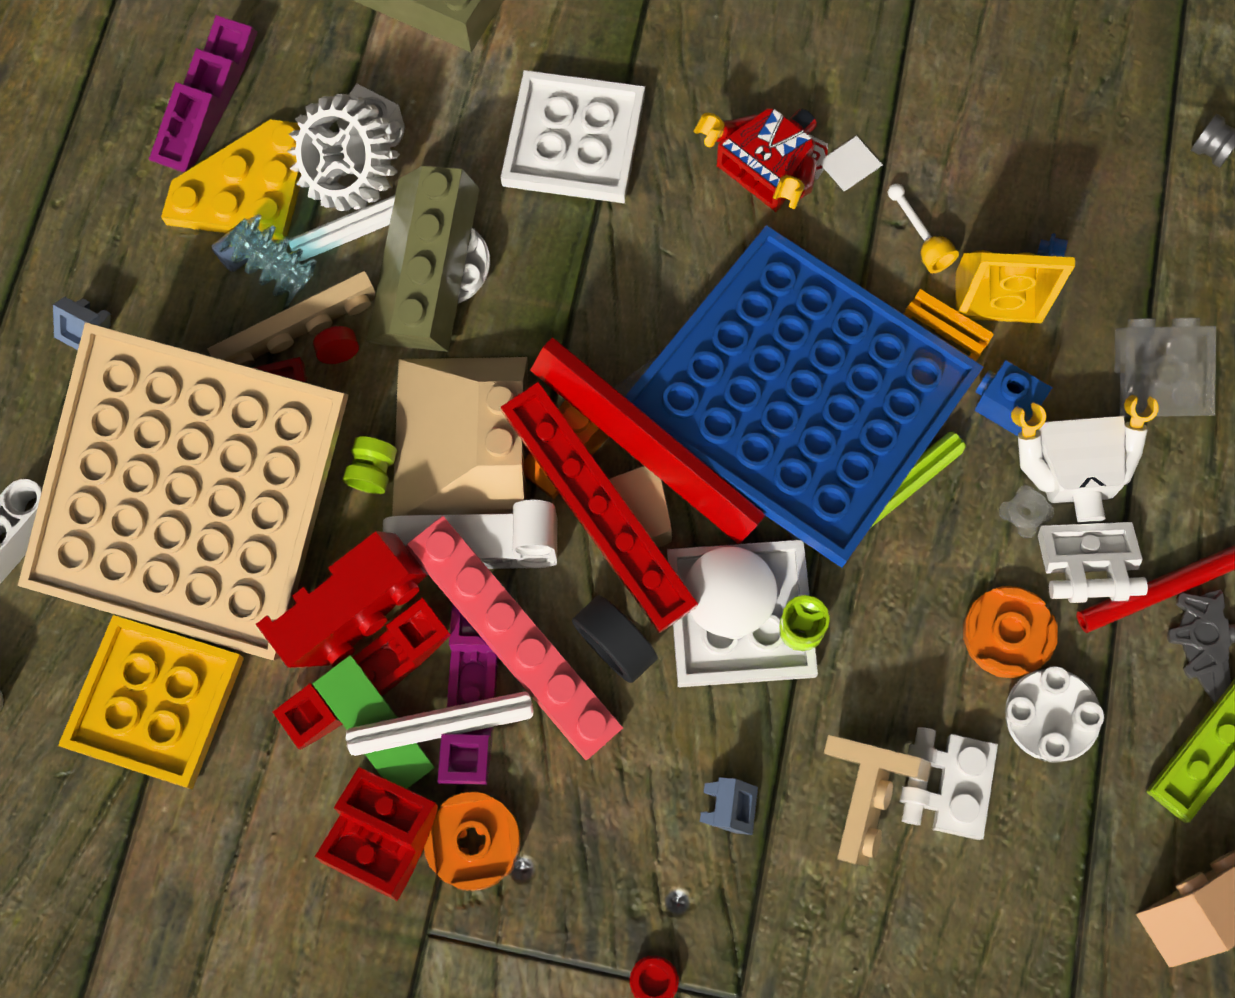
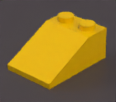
M986 250L963 253L956 270L955 310L971 320L1042 323L1074 269L1075 257L1040 256L1027 252L1000 254Z

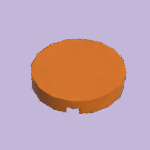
M1001 586L984 593L970 606L963 621V640L969 656L983 670L997 677L1017 679L1038 670L1051 659L1058 643V625L1054 615L1051 616L1050 611L1045 606L1046 603L1037 594L1022 587Z

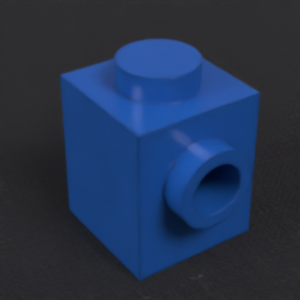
M1005 360L997 374L988 370L977 387L975 393L982 397L974 411L1018 436V433L1022 431V427L1012 421V410L1017 406L1023 408L1025 422L1029 421L1033 415L1031 404L1035 403L1041 406L1052 387Z

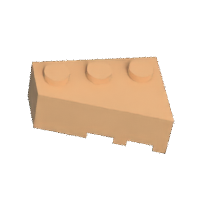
M1235 850L1211 862V871L1206 874L1199 872L1176 885L1177 891L1136 914L1169 968L1222 953L1235 946Z

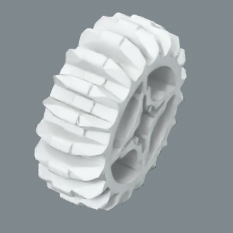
M337 94L334 98L333 96H324L319 98V104L311 103L305 106L307 115H300L295 118L301 129L289 133L296 141V147H292L287 151L291 155L296 156L297 163H294L289 169L294 172H301L302 174L297 185L309 187L308 198L313 200L321 199V206L326 208L336 207L339 211H347L351 208L362 209L367 206V202H376L381 199L379 191H386L391 187L385 176H394L398 172L390 165V160L401 155L397 151L390 149V143L398 138L393 133L386 134L385 132L390 120L378 118L380 108H377L375 105H366V100L363 98H351L348 94ZM341 118L350 122L348 127L341 129L340 132H332L329 129L334 122ZM355 174L358 179L349 187H345L337 182L341 176Z

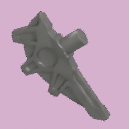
M1222 590L1209 592L1202 596L1181 593L1176 599V606L1185 612L1181 619L1180 627L1169 630L1167 639L1169 643L1182 645L1189 662L1183 669L1185 675L1189 679L1197 677L1215 704L1231 684L1228 660L1229 647L1231 643H1235V625H1229L1228 620L1224 616L1223 609L1225 604Z

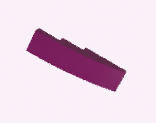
M217 15L215 16L204 50L195 49L184 84L175 82L149 157L150 161L183 173L195 165L223 116L242 75L258 33L253 27Z

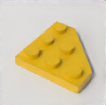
M270 119L171 180L161 216L164 223L169 226L228 233L231 230L240 229L247 232L251 237L287 241L300 189L297 183L302 176L301 172H294L289 169L294 163H297L296 156L287 152L290 148L296 147V141L289 133L301 129L298 123Z

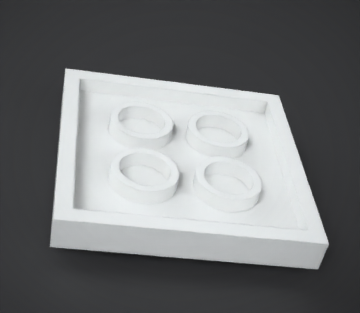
M524 70L501 174L502 186L625 203L645 99V86Z
M802 540L667 549L668 563L684 585L687 574L693 564L705 553L721 547H739L758 555L771 569L777 585V599L771 616L759 629L745 635L743 638L730 639L713 634L702 628L690 613L673 624L678 687L817 677L815 648L803 652L791 649L780 638L778 629L783 609L787 603L797 596H809L805 549Z

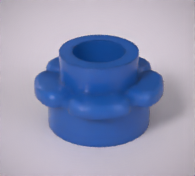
M1052 233L1050 241L1041 239L1037 255L1064 257L1068 240L1055 238L1056 234Z

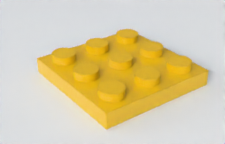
M113 615L58 746L193 790L244 657L228 650Z

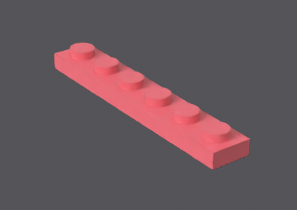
M444 516L440 517L407 543L406 549L585 760L592 757L623 729Z

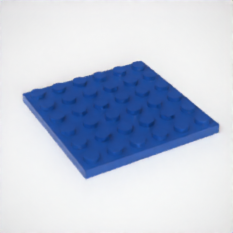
M766 225L627 393L625 398L759 508L765 516L843 568L977 378L983 366Z

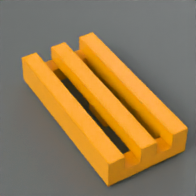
M921 289L903 314L910 319L913 317L934 329L935 333L943 338L950 339L971 352L968 357L974 361L978 360L994 333Z

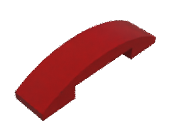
M421 598L386 625L388 631L353 656L382 696L420 666L451 635L424 598ZM311 683L272 711L300 750L343 725Z

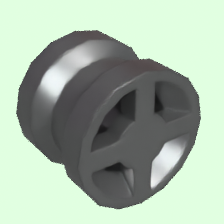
M1216 114L1200 135L1191 151L1197 155L1206 154L1212 158V164L1220 168L1235 149V128L1226 125L1225 118Z

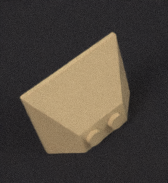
M527 357L399 359L395 438L397 453L394 463L392 516L513 514V505L519 501L526 500V479L523 471L524 443L503 415L500 407L528 389Z

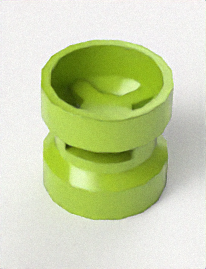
M356 437L351 450L354 459L352 464L346 467L342 481L346 485L363 492L383 494L389 481L386 474L387 468L393 465L397 449L393 445L376 438Z
M808 595L797 596L787 603L783 609L778 628L780 638L785 645L793 650L803 652L812 650L820 644L828 629L830 620L828 609L824 603L816 597Z

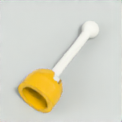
M900 184L891 185L888 189V196L899 203L925 241L920 253L922 262L930 273H938L945 270L956 261L959 252L946 237H932L905 198L904 187Z

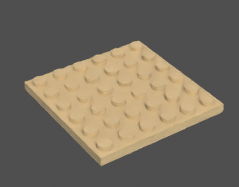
M85 322L18 586L273 661L279 659V655L255 624L266 615L272 620H276L293 607L295 600L292 595L297 592L349 394Z

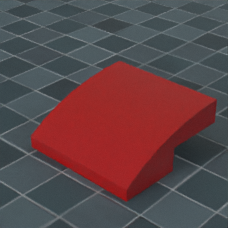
M358 767L334 806V809L340 816L314 857L322 864L398 901L423 852L438 805L425 797Z

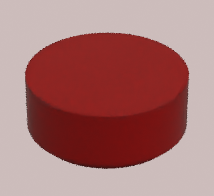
M344 326L327 328L321 331L313 340L316 357L325 364H338L354 357L359 350L355 332Z
M647 956L639 960L633 967L630 974V988L635 998H673L677 992L679 984L678 974L673 964L661 956Z

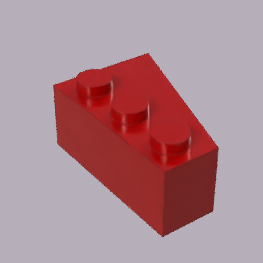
M375 531L328 567L332 575L311 593L305 587L301 588L292 595L297 604L276 620H272L266 615L255 624L288 668L330 665L335 667L348 656L354 654L355 649L353 646L363 636H370L387 622L385 616L396 605L400 606L407 603L419 592L418 584L428 574L395 533Z

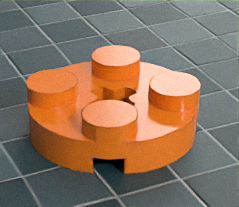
M465 792L447 799L436 812L429 837L424 846V853L429 866L444 882L460 890L479 891L496 885L512 872L520 853L521 835L515 817L502 802L485 793ZM476 828L477 834L486 838L485 844L479 846V853L475 855H470L468 848H460L459 845L460 839L467 837V829Z

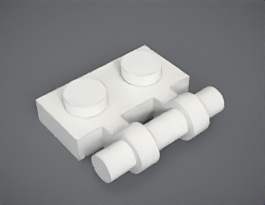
M1132 522L1044 525L1040 527L1038 540L1046 573H1065L1066 580L1050 581L1049 594L1051 599L1068 598L1070 603L1086 602L1087 598L1110 597L1111 601H1128L1130 596L1147 594L1148 585L1146 578H1129L1127 570H1138L1142 562V555ZM1106 571L1108 579H1086L1085 572Z
M918 727L915 744L909 745L908 755L922 758L931 762V767L942 769L939 792L936 794L926 790L928 780L926 782L909 777L908 786L902 787L900 802L904 803L902 822L921 825L923 808L934 810L935 816L932 830L982 840L984 838L998 744L951 734L947 737L945 752L938 751L933 748L936 731Z

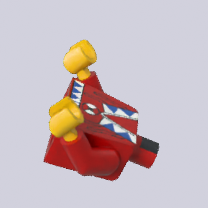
M801 108L789 120L775 109H766L759 115L752 114L732 120H722L713 113L702 114L693 132L707 135L704 140V144L707 147L711 148L716 142H720L718 144L717 167L773 211L777 212L786 199L790 200L789 207L796 209L799 200L813 190L817 162L813 157L815 142L809 134L816 128L817 122L810 112Z

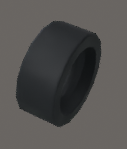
M601 595L596 596L572 619L573 625L591 648L619 676L629 683H633L658 659L655 650L636 626L616 606Z

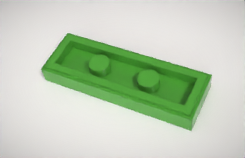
M352 655L312 683L346 730L352 727L398 718ZM418 743L365 754L382 778L405 789L435 768Z

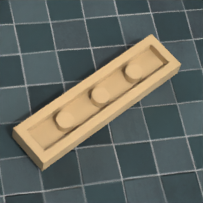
M363 271L207 349L211 357L251 367L255 363L254 359L268 352L271 354L280 353L291 347L294 339L308 332L311 335L318 334L329 328L333 323L332 320L346 313L348 315H356L366 310L371 305L370 301L375 299L376 294L366 272Z

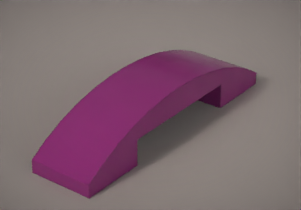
M452 603L451 635L449 637L451 659L447 707L495 698L498 656ZM494 726L460 734H441L439 783L487 784Z

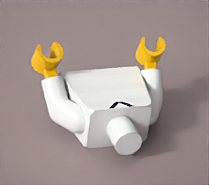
M1135 395L1129 396L1125 400L1124 408L1127 414L1131 416L1130 422L1126 423L1124 416L1045 422V409L1035 403L1031 404L1033 411L1031 419L1025 422L1023 408L1015 407L1011 412L1012 421L1022 427V431L1018 433L1020 468L1039 490L1046 492L1047 498L1051 503L1074 502L1078 524H1094L1105 520L1102 500L1113 498L1124 485L1131 481L1142 457L1148 427L1144 425V422L1152 420L1159 410L1158 403L1153 397H1148L1147 407L1143 412L1136 413L1135 407L1138 398Z

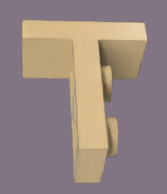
M828 735L824 754L860 764L837 859L868 866L870 857H876L881 844L882 831L877 829L881 809L887 810L892 798L893 783L888 781L890 772L927 782L931 762L911 755Z

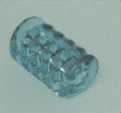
M260 214L248 220L246 218L243 219L227 236L219 251L223 253L234 247L231 261L237 264L248 258L245 272L251 275L261 269L262 272L258 283L265 286L275 280L276 283L272 294L278 297L289 291L286 303L289 306L313 277L317 261L311 259L303 265L299 263L303 253L300 247L288 254L286 249L290 239L287 236L276 242L272 241L276 227L271 225L260 231L258 229L262 218Z

